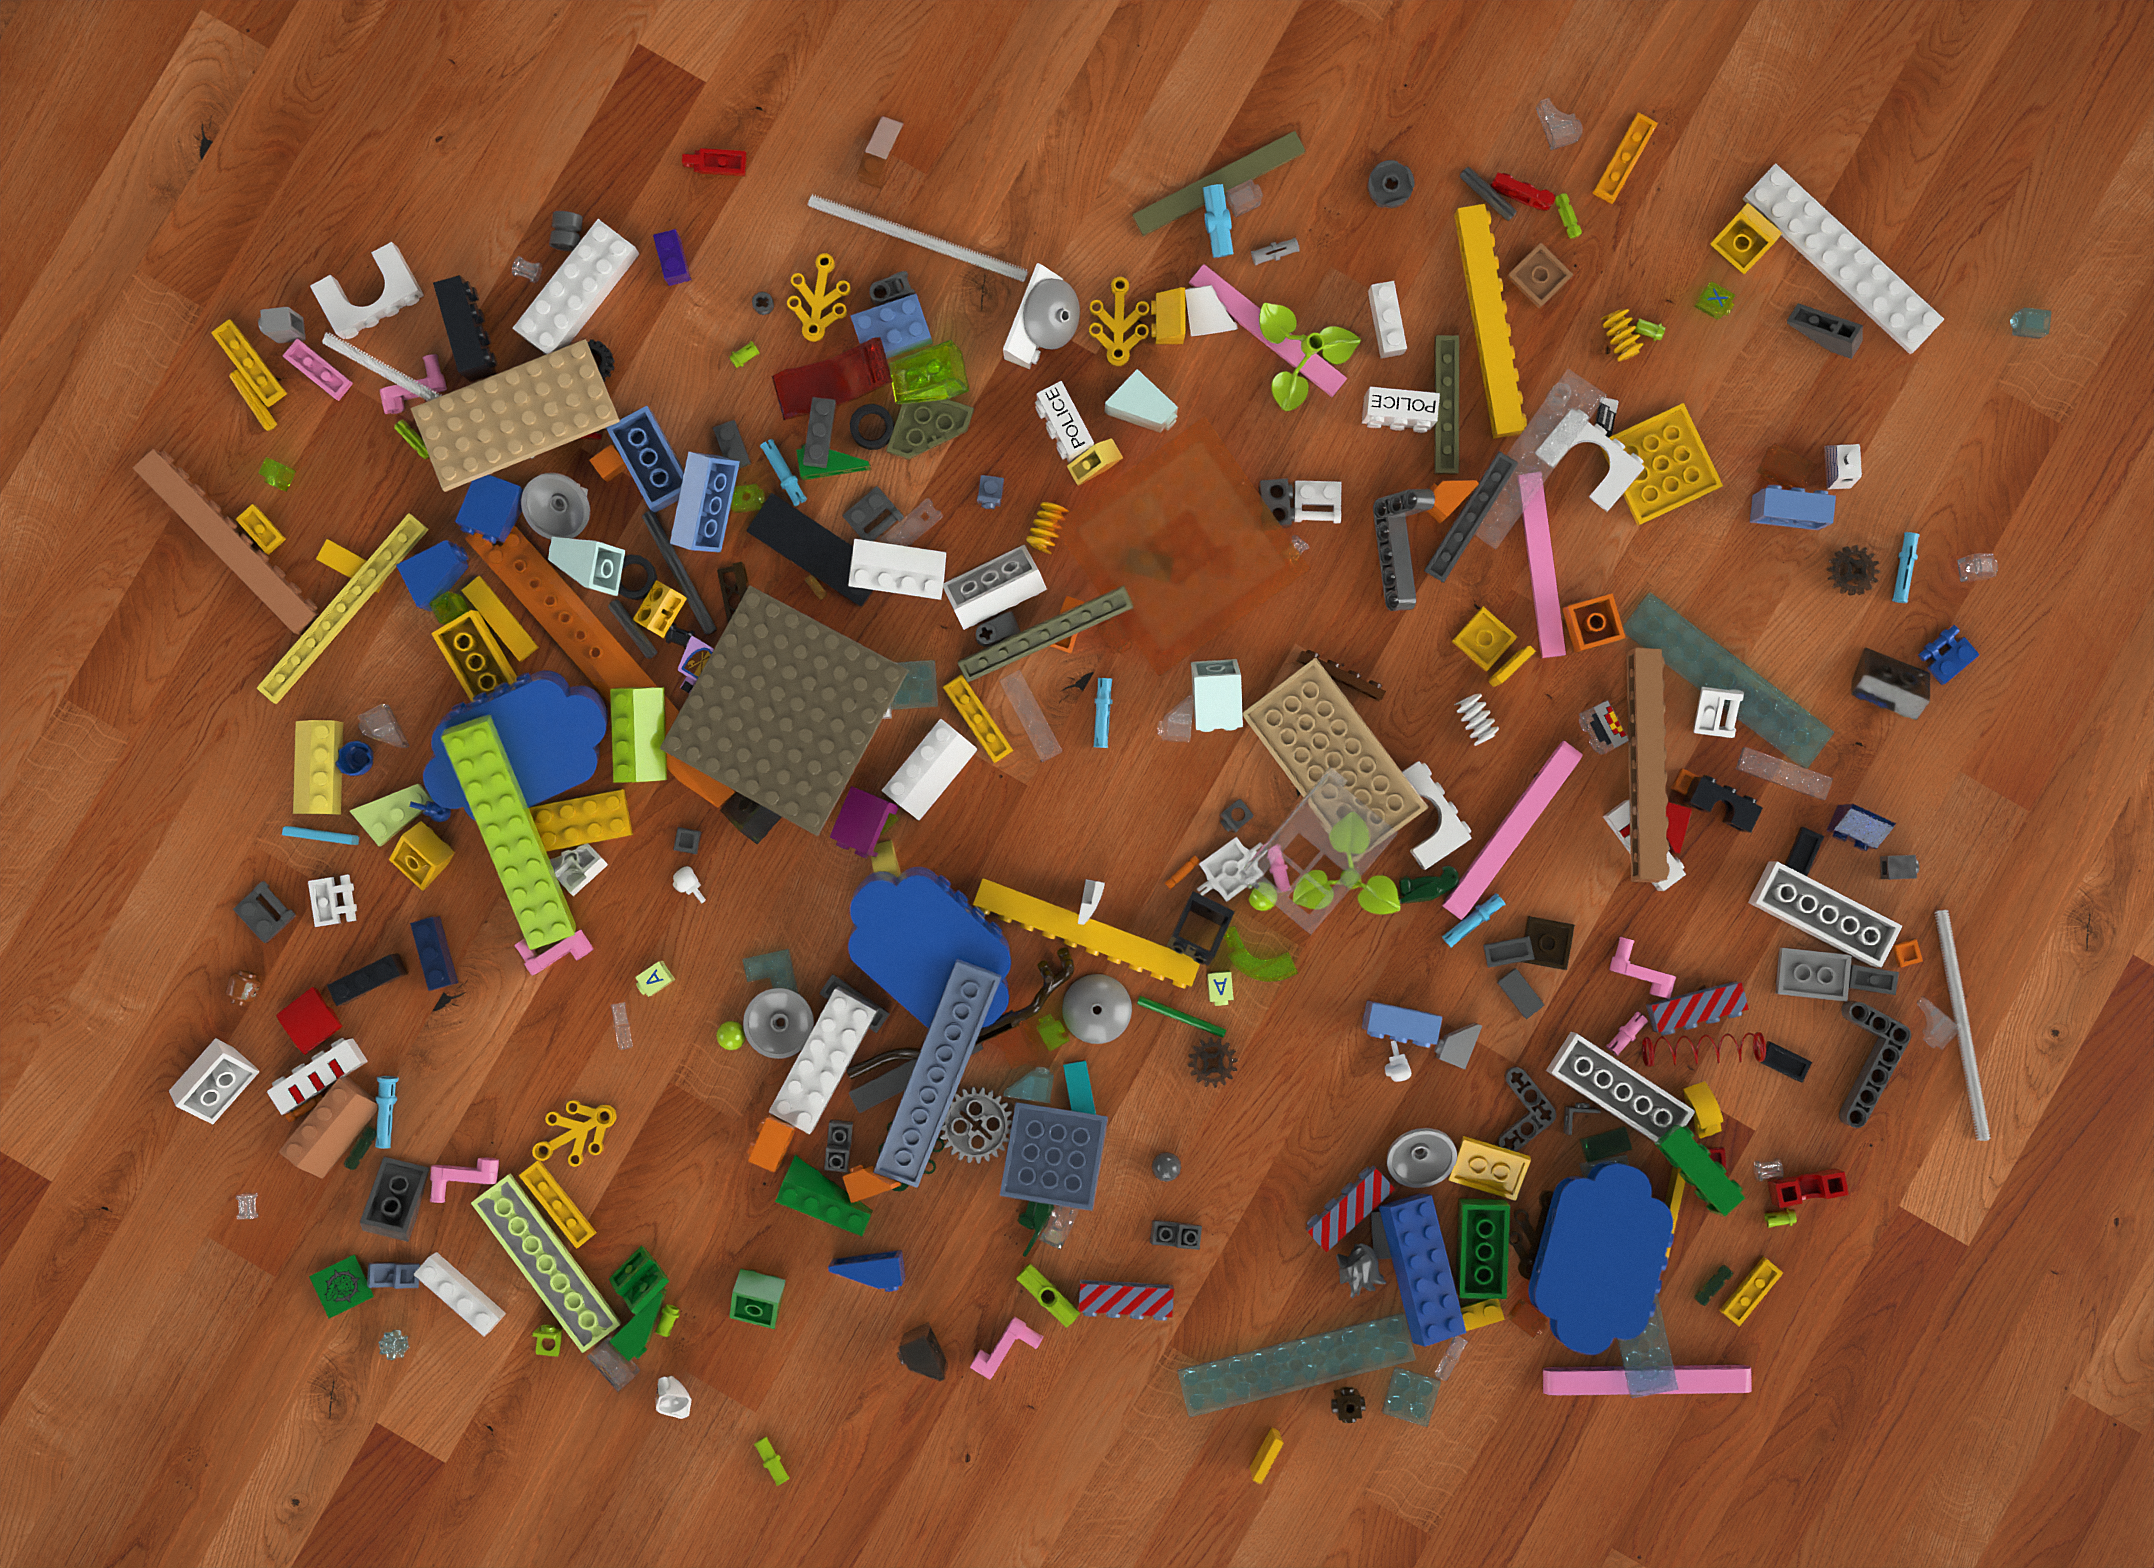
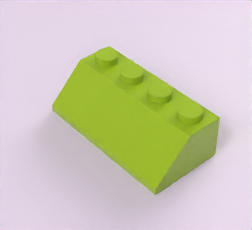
M619 687L610 689L613 782L667 780L666 752L659 749L666 738L664 687Z

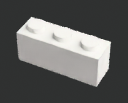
M1394 281L1373 284L1368 290L1380 358L1403 355L1407 345Z

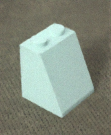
M1138 369L1105 402L1104 412L1107 415L1159 433L1164 428L1168 431L1175 424L1178 417L1176 415L1178 407Z
M552 537L549 548V561L584 587L618 596L625 550L598 541Z
M1237 659L1191 662L1196 730L1210 732L1219 728L1235 730L1237 727H1243L1241 673Z

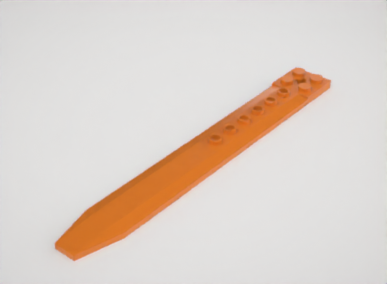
M516 525L513 526L501 547L499 545L494 546L493 543L484 540L482 534L476 532L474 535H468L465 538L610 704V689L619 687H658ZM664 694L667 736L680 711ZM666 753L667 768L676 779L717 808L736 793L730 787Z

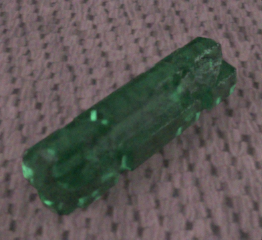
M370 1126L364 1129L361 1134L362 1137H359L350 1152V1156L344 1161L346 1168L350 1170L357 1168L360 1163L359 1160L364 1157L372 1144L371 1141L377 1136L376 1129Z
M1722 1265L1717 1271L1718 1274H1714L1702 1287L1703 1291H1699L1694 1298L1701 1305L1706 1306L1711 1300L1710 1297H1714L1725 1285L1724 1281L1729 1280L1733 1276V1272L1727 1266Z

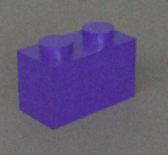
M676 229L654 234L653 237L664 279L668 285L672 286L690 281L691 277L683 246Z

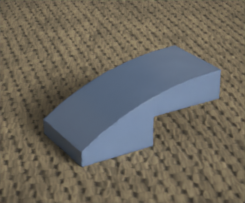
M369 1262L367 1286L369 1288H419V1279L413 1274L419 1269L420 1264Z

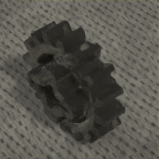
M1858 545L1852 546L1851 550L1849 546L1842 548V552L1839 550L1834 553L1836 558L1829 559L1833 566L1827 568L1828 572H1832V576L1828 577V580L1835 581L1832 586L1833 588L1841 587L1840 594L1848 591L1849 596H1853L1855 593L1861 595L1864 594V589L1866 591L1872 589L1870 583L1878 582L1874 575L1880 573V570L1875 569L1879 561H1872L1875 554L1867 555L1866 547L1859 551ZM1849 556H1856V557H1859L1860 559H1859V560H1854L1852 557H1849ZM1853 567L1856 569L1854 575L1851 573ZM1852 581L1854 584H1858V586L1849 585L1847 582Z
M1208 1037L1207 1043L1200 1039L1201 1046L1193 1045L1195 1053L1188 1054L1193 1059L1192 1062L1187 1063V1066L1194 1068L1190 1072L1191 1076L1197 1074L1196 1082L1199 1083L1201 1080H1204L1205 1087L1209 1085V1082L1213 1084L1214 1088H1217V1082L1226 1085L1225 1078L1233 1079L1230 1072L1237 1071L1233 1063L1238 1062V1058L1232 1057L1236 1052L1235 1049L1228 1050L1227 1048L1230 1043L1226 1042L1222 1045L1221 1038L1219 1037L1216 1042H1213L1212 1037ZM1208 1047H1218L1215 1052H1206L1204 1050ZM1225 1054L1228 1057L1227 1068L1223 1065L1222 1060ZM1198 1056L1203 1060V1066L1200 1071L1197 1066ZM1209 1057L1212 1059L1218 1057L1216 1060L1218 1065L1216 1067L1213 1065L1210 1068L1208 1067L1209 1062L1207 1059ZM1214 1072L1221 1074L1214 1078L1207 1077L1210 1073Z

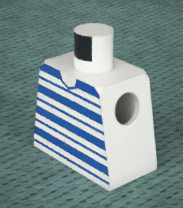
M1860 445L1824 446L1827 490L1850 489L1862 475Z

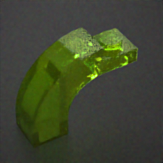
M1232 925L1227 928V934L1224 935V939L1228 947H1233L1234 951L1226 955L1232 964L1245 975L1259 981L1274 982L1285 980L1298 974L1289 952L1286 951L1270 959H1257L1250 955L1244 947L1236 927Z

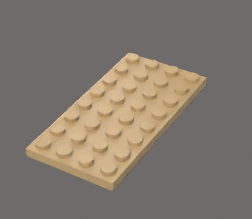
M586 339L411 408L444 492L620 422Z
M1317 658L1311 660L1242 713V716L1329 832H1331L1333 826L1349 813H1354L1362 819L1369 833V844L1363 853L1351 852L1352 862L1358 860L1429 808Z

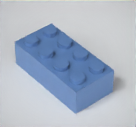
M645 406L624 417L620 422L606 427L650 510L656 513L678 501L684 469L649 407Z
M688 452L670 544L689 550L721 552L740 461L719 455Z

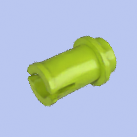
M1639 318L1634 332L1653 338V341H1656V339L1661 341L1666 327H1663L1662 323L1657 325Z
M751 341L737 352L732 351V355L729 358L736 368H742L744 363L759 355L760 352Z
M1788 1207L1783 1211L1764 1214L1765 1222H1768L1766 1224L1768 1228L1786 1224L1792 1226L1793 1223L1797 1222L1794 1209H1789Z
M667 1304L661 1310L663 1314L655 1330L657 1334L665 1337L670 1336L675 1319L680 1316L677 1307Z

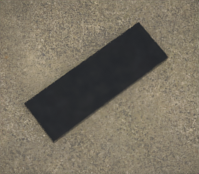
M773 493L770 494L746 532L862 608L874 590L848 586L853 546Z

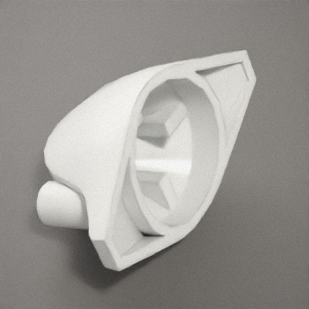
M673 1376L660 1378L656 1391V1410L659 1413L680 1419L689 1416L691 1398L685 1387Z

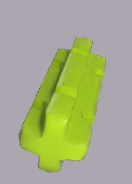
M1560 194L1555 197L1556 206L1560 207L1558 211L1564 226L1568 228L1566 231L1569 238H1576L1582 234L1581 228L1576 224L1578 221L1572 205L1568 204L1570 202L1568 195Z
M404 420L396 423L394 428L423 459L429 458L423 439L410 428L409 424Z

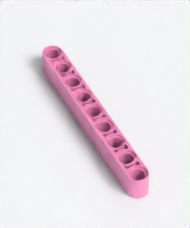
M1562 741L1464 873L1459 880V884L1453 888L1442 905L1460 920L1468 914L1583 756L1582 753L1566 741Z
M1747 1365L1543 1368V1393L1547 1395L1748 1393L1752 1391L1751 1367Z

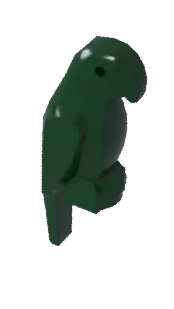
M1451 866L1442 867L1443 873L1440 877L1421 876L1412 880L1408 876L1400 877V893L1403 898L1399 899V903L1425 902L1441 896L1459 884L1457 870Z
M1028 1201L1026 1212L1019 1214L1017 1219L1019 1224L1031 1230L1035 1229L1034 1235L1023 1253L1024 1257L1028 1255L1039 1237L1054 1205Z

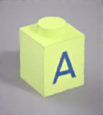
M658 961L635 977L638 981L636 983L637 988L643 995L647 994L648 997L654 995L675 980L663 961Z
M1231 972L1207 973L1209 1001L1214 1002L1215 1006L1228 1005V1000H1234Z

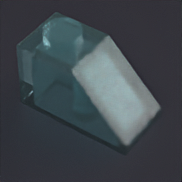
M1036 1067V1070H1030L1004 1090L1003 1096L1050 1103L1054 1073H1049V1068Z

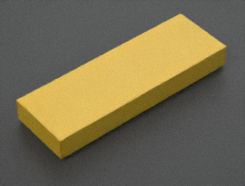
M329 539L325 541L316 558L318 561L351 579L367 562L364 558ZM385 579L384 582L378 587V589H377L375 592H377V593L380 592V590H381L383 584L385 583L386 579Z
M1762 1257L1719 1311L1740 1327L1782 1276L1783 1272L1768 1259Z

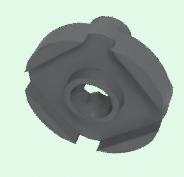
M1395 160L1379 163L1369 176L1367 183L1369 195L1376 205L1381 208H1396L1403 205L1410 198L1414 188V177L1411 170L1406 165L1404 167ZM1387 179L1397 183L1393 190L1386 188Z

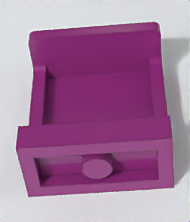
M851 786L829 838L836 840V845L843 849L849 850L850 847L856 849L854 854L867 859L869 855L877 857L878 853L873 850L889 813L896 815L899 806Z

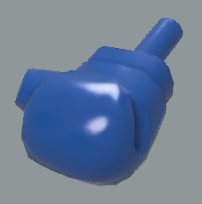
M427 801L425 805L410 802L409 807L423 810V814L430 816L435 822L447 821L451 816L450 809L444 808L436 802Z

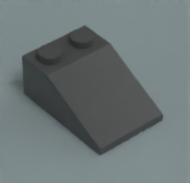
M383 1157L360 1220L362 1230L409 1242L430 1168Z

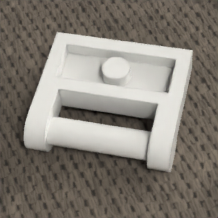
M1295 481L1294 522L1317 520L1341 523V482ZM1302 505L1333 506V512L1302 511Z
M1701 687L1693 732L1729 738L1735 737L1736 729L1734 727L1739 703L1743 700L1744 692L1735 689L1724 690ZM1725 699L1730 700L1726 724L1723 727H1719Z

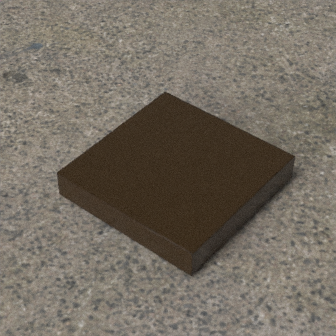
M1528 916L1524 937L1530 936L1534 959L1521 962L1567 970L1575 925Z

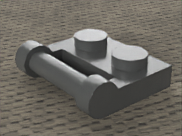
M878 486L842 515L862 540L874 541L897 520L901 521L904 518ZM888 509L891 514L867 534L864 529Z
M265 881L259 883L233 910L263 943H268L295 918L296 914L282 904L271 892L270 886ZM261 895L281 915L280 920H277L258 899Z

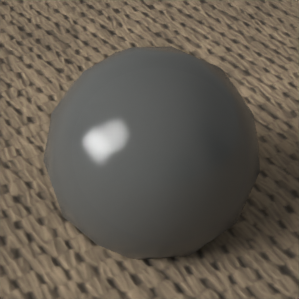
M1160 1153L1153 1160L1152 1172L1160 1181H1173L1181 1172V1162L1173 1153Z

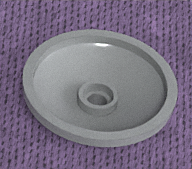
M1053 278L1045 279L1035 285L1030 291L1025 302L1023 318L1026 332L1033 343L1041 348L1057 349L1068 343L1075 334L1080 319V305L1074 289L1067 282Z
M558 473L538 475L526 485L522 493L521 506L526 521L533 530L545 538L561 537L572 539L584 530L589 521L590 506L585 492L574 480ZM559 499L563 500L564 504H561Z
M1091 974L1078 979L1069 987L1063 1000L1062 1013L1066 1026L1074 1036L1087 1043L1102 1044L1116 1039L1124 1032L1131 1019L1132 1004L1127 990L1119 981L1107 975ZM1098 1005L1102 1008L1100 1014L1093 1012L1094 1006Z
M773 988L760 993L750 1002L744 1014L743 1027L748 1042L757 1052L766 1057L780 1059L793 1056L803 1049L814 1028V1017L809 1004L800 994L785 988ZM778 1018L784 1019V1026H779L777 1024Z
M1419 1128L1404 1133L1392 1143L1387 1153V1166L1391 1176L1400 1184L1413 1188L1429 1187L1441 1182L1452 1172L1457 1161V1151L1451 1138L1445 1133L1431 1128Z

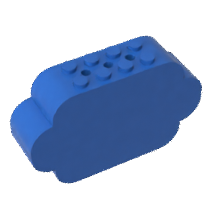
M544 670L532 675L527 672L518 676L516 681L510 685L507 682L496 686L494 688L495 691L488 695L486 692H483L473 697V701L466 705L464 702L453 706L451 708L452 711L441 719L431 739L434 754L423 773L424 785L431 798L444 808L458 809L464 807L466 813L475 820L441 736L447 728L489 714L528 807L587 781L596 770L600 756L599 742L604 737L609 719L606 705L594 689L587 686H573L570 688L565 678L553 671Z
M925 867L909 868L902 872L899 877L885 871L874 872L868 875L855 889L850 905V915L854 925L850 934L848 950L854 963L927 1028H930L956 959L1000 974L1001 980L981 1028L993 1024L1004 1013L1009 1003L1006 975L1011 967L1009 943L1001 933L1003 930L995 922L989 923L984 918L985 914L977 906L971 907L967 903L968 898L961 891L955 892L950 888L951 883L943 875L938 877L933 871Z
M1605 1161L1595 1165L1589 1171L1587 1178L1570 1176L1561 1180L1554 1189L1528 1285V1295L1534 1307L1549 1317V1325L1553 1335L1571 1350L1588 1355L1601 1353L1610 1346L1614 1337L1627 1340L1639 1336L1645 1330L1649 1317L1654 1315L1656 1304L1653 1303L1655 1293L1659 1294L1662 1280H1659L1662 1270L1666 1269L1668 1257L1665 1255L1667 1248L1672 1246L1674 1234L1672 1233L1673 1216L1670 1209L1662 1201L1651 1197L1650 1182L1647 1176L1639 1169L1613 1161Z

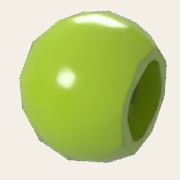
M1258 882L1248 901L1254 909L1267 911L1276 904L1277 892L1270 883Z
M727 1021L721 1024L716 1034L719 1045L730 1051L740 1048L746 1038L743 1026L735 1021Z

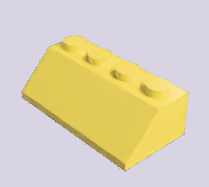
M333 720L296 721L293 814L341 815L342 773L336 766V761L339 758L338 751L343 747V722Z

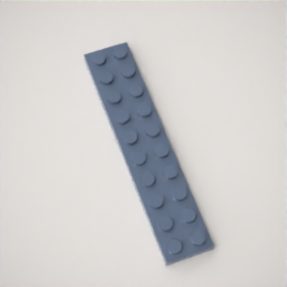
M956 959L874 1167V1173L918 1188L1001 980L1000 974Z

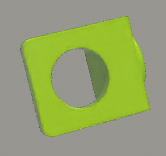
M541 1325L532 1333L533 1337H537L536 1354L559 1356L562 1329H556L553 1325ZM543 1339H554V1349L546 1350L542 1345Z

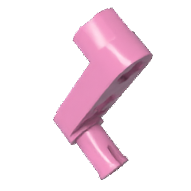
M438 355L424 356L423 360L427 377L416 380L415 383L418 381L417 384L421 383L420 385L423 384V387L426 385L425 388L429 387L428 390L431 388V391L434 390L433 393L435 391L436 393L445 391L447 387L444 375L440 371ZM400 385L380 389L385 414L401 413L405 410L403 400L418 397V395L402 388V386L400 387Z
M582 930L575 932V935L567 937L542 955H537L534 949L530 950L525 939L514 945L526 963L524 965L532 976L569 952L572 953L576 960H579L594 950Z
M1620 937L1616 955L1612 957L1609 970L1652 982L1649 994L1670 999L1676 977L1630 964L1629 957L1634 940Z
M478 1158L477 1168L432 1165L430 1180L432 1181L430 1202H445L446 1182L448 1181L496 1184L499 1159Z
M1014 1316L992 1353L989 1355L980 1349L970 1368L990 1380L1015 1339L1019 1338L1034 1347V1349H1037L1043 1336L1028 1328L1025 1322Z

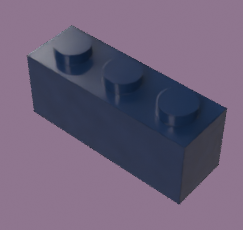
M440 916L410 923L428 991L457 984L458 980Z

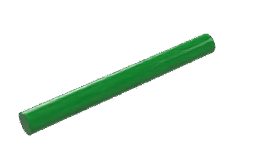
M1139 996L1137 1004L1219 1037L1224 1038L1226 1029L1143 996Z

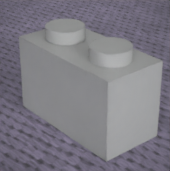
M280 307L260 310L259 328L263 334L275 342L287 343L294 342L296 339L300 341L306 340L304 319L291 308Z

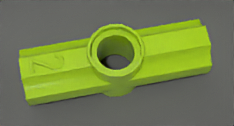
M1031 1263L1016 1277L1038 1300L1040 1305L1047 1308L1066 1328L1079 1316V1310ZM1045 1290H1051L1055 1297L1047 1301L1043 1299L1042 1293Z

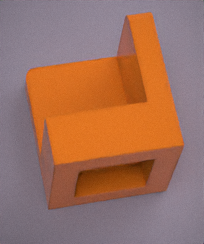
M609 445L589 460L606 482H609L627 468L624 460L613 445Z

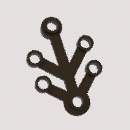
M1545 1190L1539 1195V1203L1542 1206L1535 1232L1528 1220L1529 1215L1524 1209H1517L1513 1214L1515 1221L1520 1224L1531 1244L1528 1254L1521 1244L1522 1236L1516 1231L1509 1232V1244L1514 1247L1520 1258L1518 1271L1522 1277L1530 1280L1532 1272H1527L1526 1268L1529 1264L1534 1265L1550 1206L1546 1203V1199L1553 1196V1191ZM1520 1212H1524L1525 1218L1523 1220L1517 1219V1215ZM1518 1235V1241L1512 1243L1511 1237Z

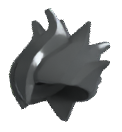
M1362 1243L1355 1244L1348 1257L1342 1254L1336 1255L1339 1265L1340 1284L1349 1282L1351 1298H1354L1356 1293L1359 1296L1362 1287L1371 1292V1290H1376L1373 1283L1386 1284V1281L1383 1280L1384 1276L1379 1272L1377 1255L1371 1247Z

